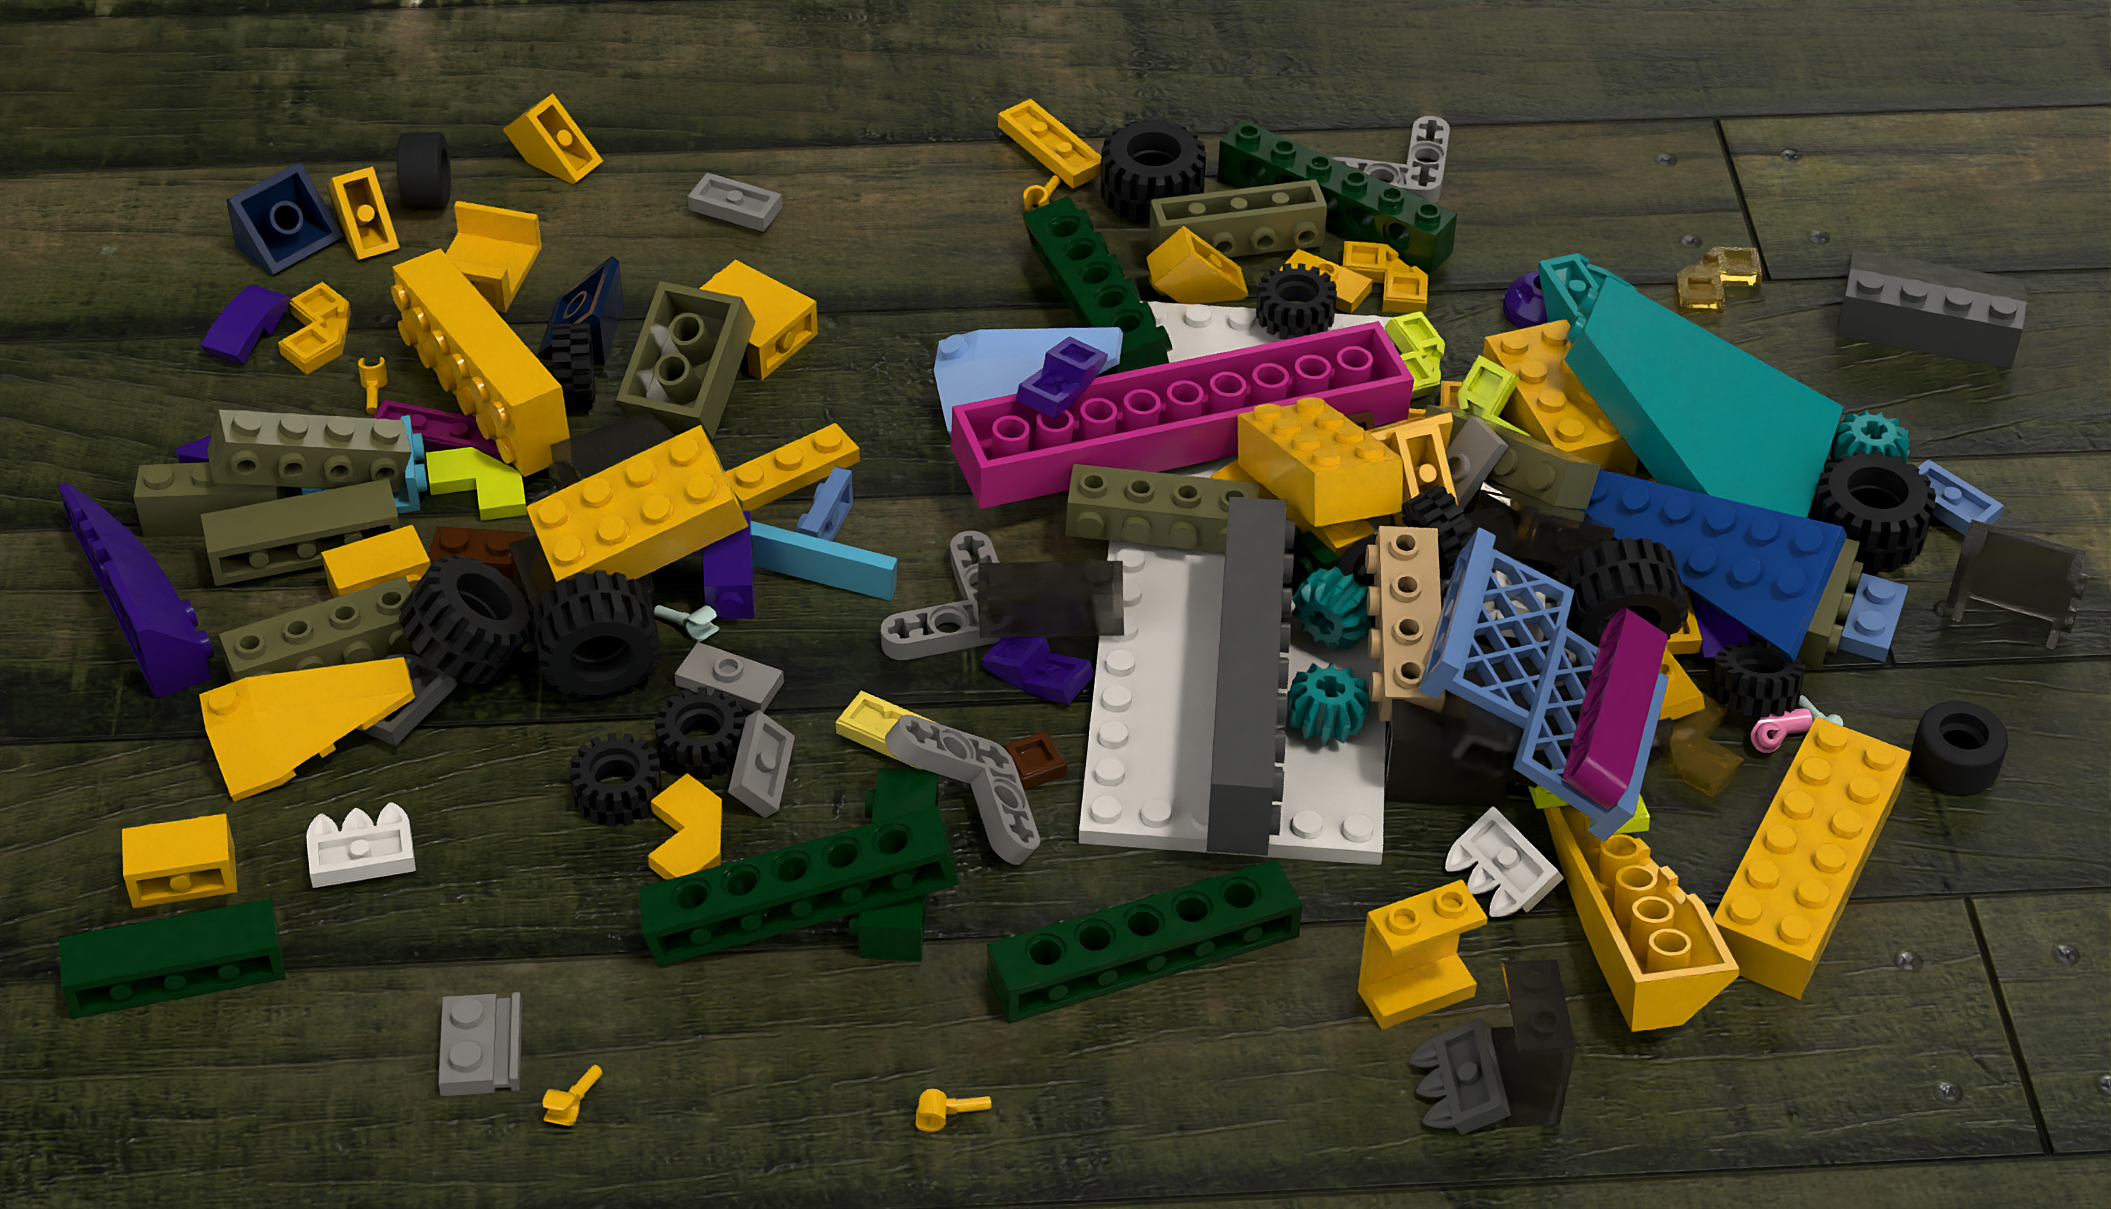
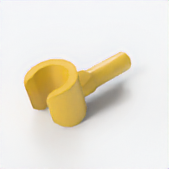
M1054 175L1044 187L1040 185L1028 187L1023 194L1025 211H1028L1034 204H1038L1039 207L1049 204L1051 194L1061 183L1060 177Z
M380 357L378 365L372 367L365 365L364 358L358 361L361 385L367 391L366 412L370 415H374L377 412L379 388L384 387L388 382L383 357Z
M593 1065L568 1092L548 1089L543 1099V1107L548 1108L544 1121L561 1125H573L578 1117L581 1099L603 1074L602 1069L598 1065Z
M928 1089L919 1097V1105L916 1109V1127L926 1132L939 1131L945 1126L946 1114L991 1110V1098L986 1096L947 1099V1096L942 1091Z

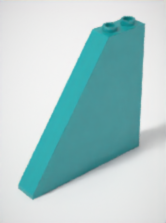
M1608 275L1597 291L1590 287L1577 308V311L1583 314V316L1578 315L1565 336V339L1570 341L1571 344L1564 360L1655 481L1672 487L1807 518L1844 406Z

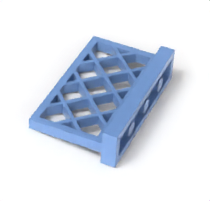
M1479 527L1456 558L1419 691L1438 699L1441 693L1447 690L1525 729L1529 711L1515 705L1509 693L1520 691L1531 708L1552 633L1561 624L1566 627L1574 590L1493 549L1496 535ZM1492 568L1507 575L1513 585L1501 587L1492 572ZM1535 592H1541L1556 600V607L1545 609ZM1520 596L1530 613L1519 615L1509 598ZM1494 601L1504 618L1492 620L1483 603ZM1537 623L1548 640L1537 643L1526 625ZM1512 629L1522 646L1510 648L1500 631ZM1485 635L1495 652L1483 654L1473 637ZM1529 657L1539 675L1528 677L1518 659ZM1503 663L1513 681L1502 683L1491 665ZM1476 669L1486 687L1481 688L1464 679V671Z
M1561 624L1552 633L1513 769L1591 817L1588 832L1606 841L1634 816L1669 677L1659 671L1631 781L1620 800L1611 808L1605 809L1562 780L1566 759L1560 747L1571 746L1576 728L1569 712H1580L1586 692L1579 679L1590 678L1598 647ZM1564 648L1577 655L1582 667H1572L1564 652ZM1563 681L1573 700L1563 702L1554 682ZM1554 715L1563 735L1553 736L1544 716ZM1544 749L1554 770H1549L1533 760L1534 751Z

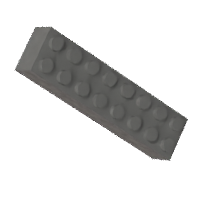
M1229 497L1207 852L1268 856L1269 835L1279 836L1281 805H1273L1272 801H1283L1284 771L1283 767H1275V763L1284 764L1286 733H1284L1285 730L1276 729V725L1286 726L1288 696H1286V693H1278V689H1287L1289 659L1287 657H1280V652L1289 653L1291 623L1281 622V617L1290 618L1292 588H1283V583H1292L1294 554H1286L1284 549H1293L1295 520H1286L1287 500Z

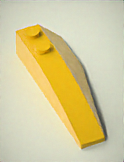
M1572 805L1543 808L1583 929L1631 1032L1683 1025L1739 975V967L1704 902L1695 893L1687 895L1678 886V876L1668 866L1660 868L1650 857L1651 849L1640 837L1634 839L1627 833L1613 834L1606 841H1603L1588 832L1591 817Z

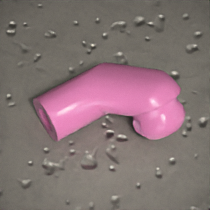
M1808 708L1793 710L1791 713L1785 711L1782 716H1776L1773 712H1770L1769 717H1760L1750 732L1752 745L1763 753L1774 752L1780 747L1787 734L1809 731L1813 723L1811 712Z

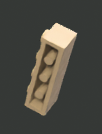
M1379 526L1375 545H1367L1365 555L1366 574H1374V586H1369L1367 591V615L1375 616L1376 629L1369 630L1368 657L1377 659V672H1371L1370 701L1378 702L1379 721L1438 723L1445 702V690L1438 699L1419 691L1441 614L1438 528Z

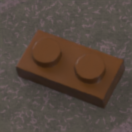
M437 526L428 557L432 565L434 561H438L440 557L445 555L453 557L454 554L463 555L467 559L472 557L481 560L487 566L491 565L505 577L523 578L531 547L529 532Z

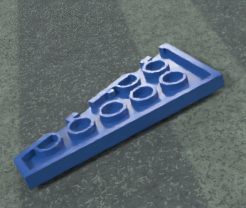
M1599 470L1587 510L1569 508L1573 515L1588 525L1593 526L1597 531L1601 529L1607 533L1606 537L1609 539L1613 538L1617 541L1632 537L1633 540L1646 538L1651 539L1652 543L1660 542L1665 545L1666 549L1671 550L1675 557L1681 582L1685 590L1722 615L1726 614L1744 626L1749 633L1777 648L1782 655L1793 662L1796 659L1847 537L1842 526L1605 470Z

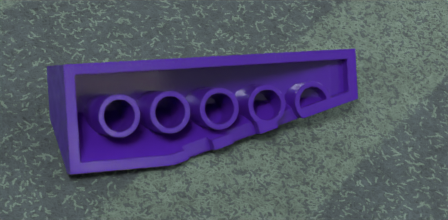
M66 482L58 485L67 520L155 699L212 679L207 659L213 658L214 652L205 630L196 632L194 628L198 626V621L189 599L180 601L173 585L153 556L125 526L99 504Z

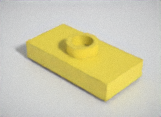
M861 690L835 723L836 734L900 761L893 755L886 744L885 736L887 732L904 715H913L928 721L931 720Z

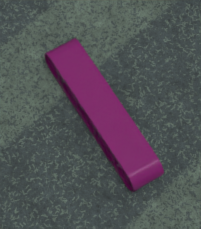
M1626 607L1617 611L1602 633L1562 776L1564 783L1605 809L1611 808L1620 800L1631 781L1668 637L1665 632Z

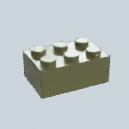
M659 281L616 398V402L631 423L680 434L701 425L708 439L714 440L756 322L743 298Z

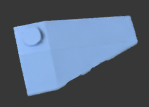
M1120 327L984 329L962 335L955 334L939 341L934 374L948 434L951 437L953 406L1017 394L1019 384L1043 368L1046 352L1069 336L1108 354L1107 362L1098 374L1118 365L1123 339Z

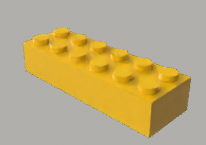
M439 248L392 266L395 285L391 286V293L396 306L401 311L402 320L398 321V328L403 341L407 346L413 344L418 351L423 365L427 369L431 367L434 369L441 386L446 392L452 391L463 413L476 417L481 434L485 439L491 438L495 440L503 461L506 464L512 462L522 476L526 477L572 458L573 453L562 386L442 249Z
M1817 716L1815 717L1712 918L1739 967V976L1798 1000L1801 999L1900 793L1911 756L1910 751Z

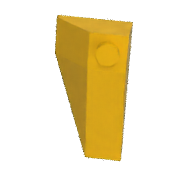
M404 657L246 677L199 694L205 730L234 802L284 784L296 776L293 769L317 753L324 758L336 750L333 743L354 729L367 730L415 698L408 665Z

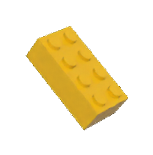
M1567 319L1485 337L1483 357L1521 378L1501 411L1508 423L1533 436L1536 440L1601 465L1600 470L1626 476L1636 473L1637 455L1564 360L1571 344L1570 341L1565 339L1571 326Z
M1305 397L1298 399L1297 404L1282 407L1276 404H1261L1256 406L1254 411L1238 413V466L1280 500H1287V505L1314 527L1402 512L1403 458L1385 446L1383 442L1378 441L1364 431L1362 427L1357 426L1346 418L1343 413L1332 408L1323 399Z
M701 425L526 506L556 582L562 579L569 581L575 578L574 574L585 572V575L594 574L595 570H606L607 575L618 572L625 574L626 581L633 578L636 580L749 526L720 460Z

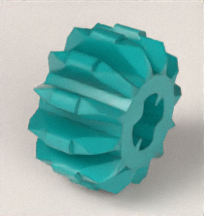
M1865 409L1861 411L1859 416L1847 413L1845 419L1838 423L1832 441V462L1836 463L1837 457L1844 454L1852 457L1854 452L1864 451L1866 454H1873L1876 451L1883 452L1884 456L1893 457L1895 455L1900 457L1906 464L1910 452L1908 450L1909 431L1899 427V419L1884 418L1882 411L1878 415H1871Z
M1336 566L1329 571L1319 568L1316 572L1311 573L1298 587L1295 596L1292 598L1295 604L1292 615L1303 622L1300 630L1309 631L1314 637V643L1322 640L1331 650L1338 646L1349 649L1372 627V622L1375 620V616L1367 615V596L1365 594L1368 586L1358 585L1354 581L1353 573L1344 576Z
M1333 662L1325 669L1312 663L1307 672H1297L1292 680L1290 691H1287L1286 695L1288 696L1287 713H1289L1291 727L1302 728L1304 739L1314 735L1320 737L1323 745H1325L1329 738H1335L1344 744L1349 734L1359 735L1360 730L1364 726L1365 718L1369 715L1371 705L1369 694L1365 687V679L1354 678L1351 667L1342 671L1335 669Z

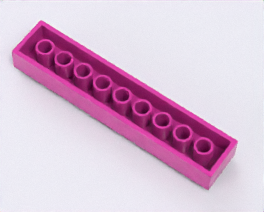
M1379 321L1097 377L1079 398L1055 419L1016 401L1017 394L953 406L951 449L979 509L1068 491L1070 489L1073 463L1158 472L1238 455V413L1254 411V408L1261 404H1276L1282 407L1297 404V400L1301 398L1317 397L1323 399L1328 405L1344 415L1365 410L1372 411L1375 426L1407 420L1414 378Z

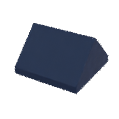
M301 162L226 200L236 248L270 276L344 237Z
M610 257L558 296L537 353L541 358L553 360V324L589 323L592 334L594 364L605 365L624 310L620 265L615 257Z

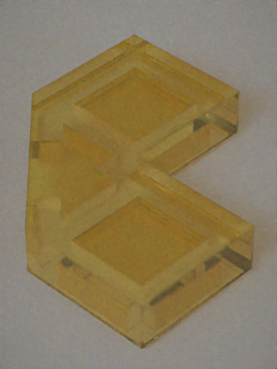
M1716 246L1706 252L1703 260L1693 267L1689 265L1678 272L1675 288L1679 312L1723 314L1725 299L1722 286H1761L1763 274L1758 248Z
M1702 693L1705 709L1659 724L1662 738L1666 740L1670 754L1669 763L1673 775L1716 799L1740 773L1744 759L1708 739L1726 719L1728 707L1720 705L1716 700Z

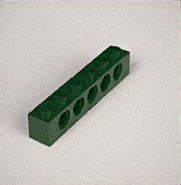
M1241 120L1220 140L1217 180L1237 189L1317 180L1327 204L1326 229L1355 242L1387 244L1399 253L1398 258L1411 267L1417 266L1429 275L1453 253L1457 213L1245 120Z
M1066 196L1022 214L1031 248L1082 328L1120 327L1123 333L1120 362L1118 365L1110 368V372L1117 374L1169 363L1167 352L1173 350L1166 329L1163 325L1156 327V320L1147 301L1140 303V296L1131 277L1124 279V272L1116 254L1109 256L1106 241L1100 231L1094 232L1086 209L1078 210L1070 196Z
M936 806L640 887L642 935L660 967L959 885L952 838L940 808Z
M1278 859L1260 865H1249L1236 872L1212 879H1201L1188 886L1164 893H1153L1140 900L1116 907H1105L1092 914L1068 921H1057L1044 928L1020 935H1009L999 941L987 944V977L1010 1024L1298 938L1300 934L1302 903Z

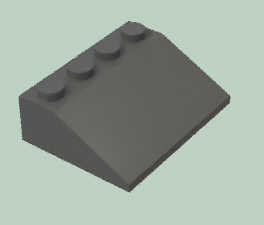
M1853 248L1836 336L2012 369L2024 325L2027 303L2025 280Z

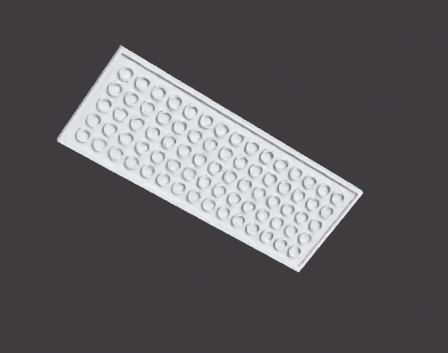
M1157 301L1148 302L1156 320V327L1163 325L1171 340L1173 350L1167 352L1169 363L1282 340L1279 339L1280 332L1277 331L1272 336L1267 333V326L1261 328L1259 318H1256V309L1161 303ZM1335 314L1332 327L1328 326V331L1379 321L1385 330V325L1393 317ZM1288 335L1287 339L1295 338V336ZM1387 423V424H1383V425H1378V426H1375V428L1381 427V426H1385V425H1388V424H1392V423ZM1238 455L1158 471L1157 473L1210 478L1211 475L1236 460ZM1391 514L1365 519L1376 535L1379 526H1390ZM1109 541L1079 826V843L1381 865L1383 854L1386 721H1379L1378 702H1371L1369 715L1366 716L1364 726L1360 730L1359 735L1349 734L1344 744L1335 738H1329L1325 745H1323L1321 738L1315 735L1304 739L1302 728L1291 727L1289 713H1287L1286 726L1276 725V729L1285 730L1284 733H1286L1284 764L1275 763V767H1283L1284 789L1283 801H1272L1273 805H1281L1279 836L1269 835L1268 856L1206 851L1225 553ZM1293 574L1292 583H1283V588H1292L1293 598L1301 583L1297 581ZM1292 601L1290 618L1281 617V622L1291 623L1289 653L1280 652V657H1287L1289 659L1287 689H1278V693H1286L1287 695V691H1290V686L1296 673L1307 672L1312 663L1325 669L1333 662L1335 669L1342 671L1351 667L1354 678L1365 679V687L1369 694L1371 672H1377V659L1368 657L1369 631L1349 649L1338 646L1331 650L1322 640L1314 643V637L1309 631L1300 630L1303 622L1292 615L1295 604Z

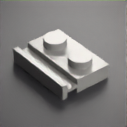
M520 992L512 993V998H497L496 994L443 997L438 1082L441 1096L495 1093V1088L511 1087L512 1092L520 1091L522 1001Z

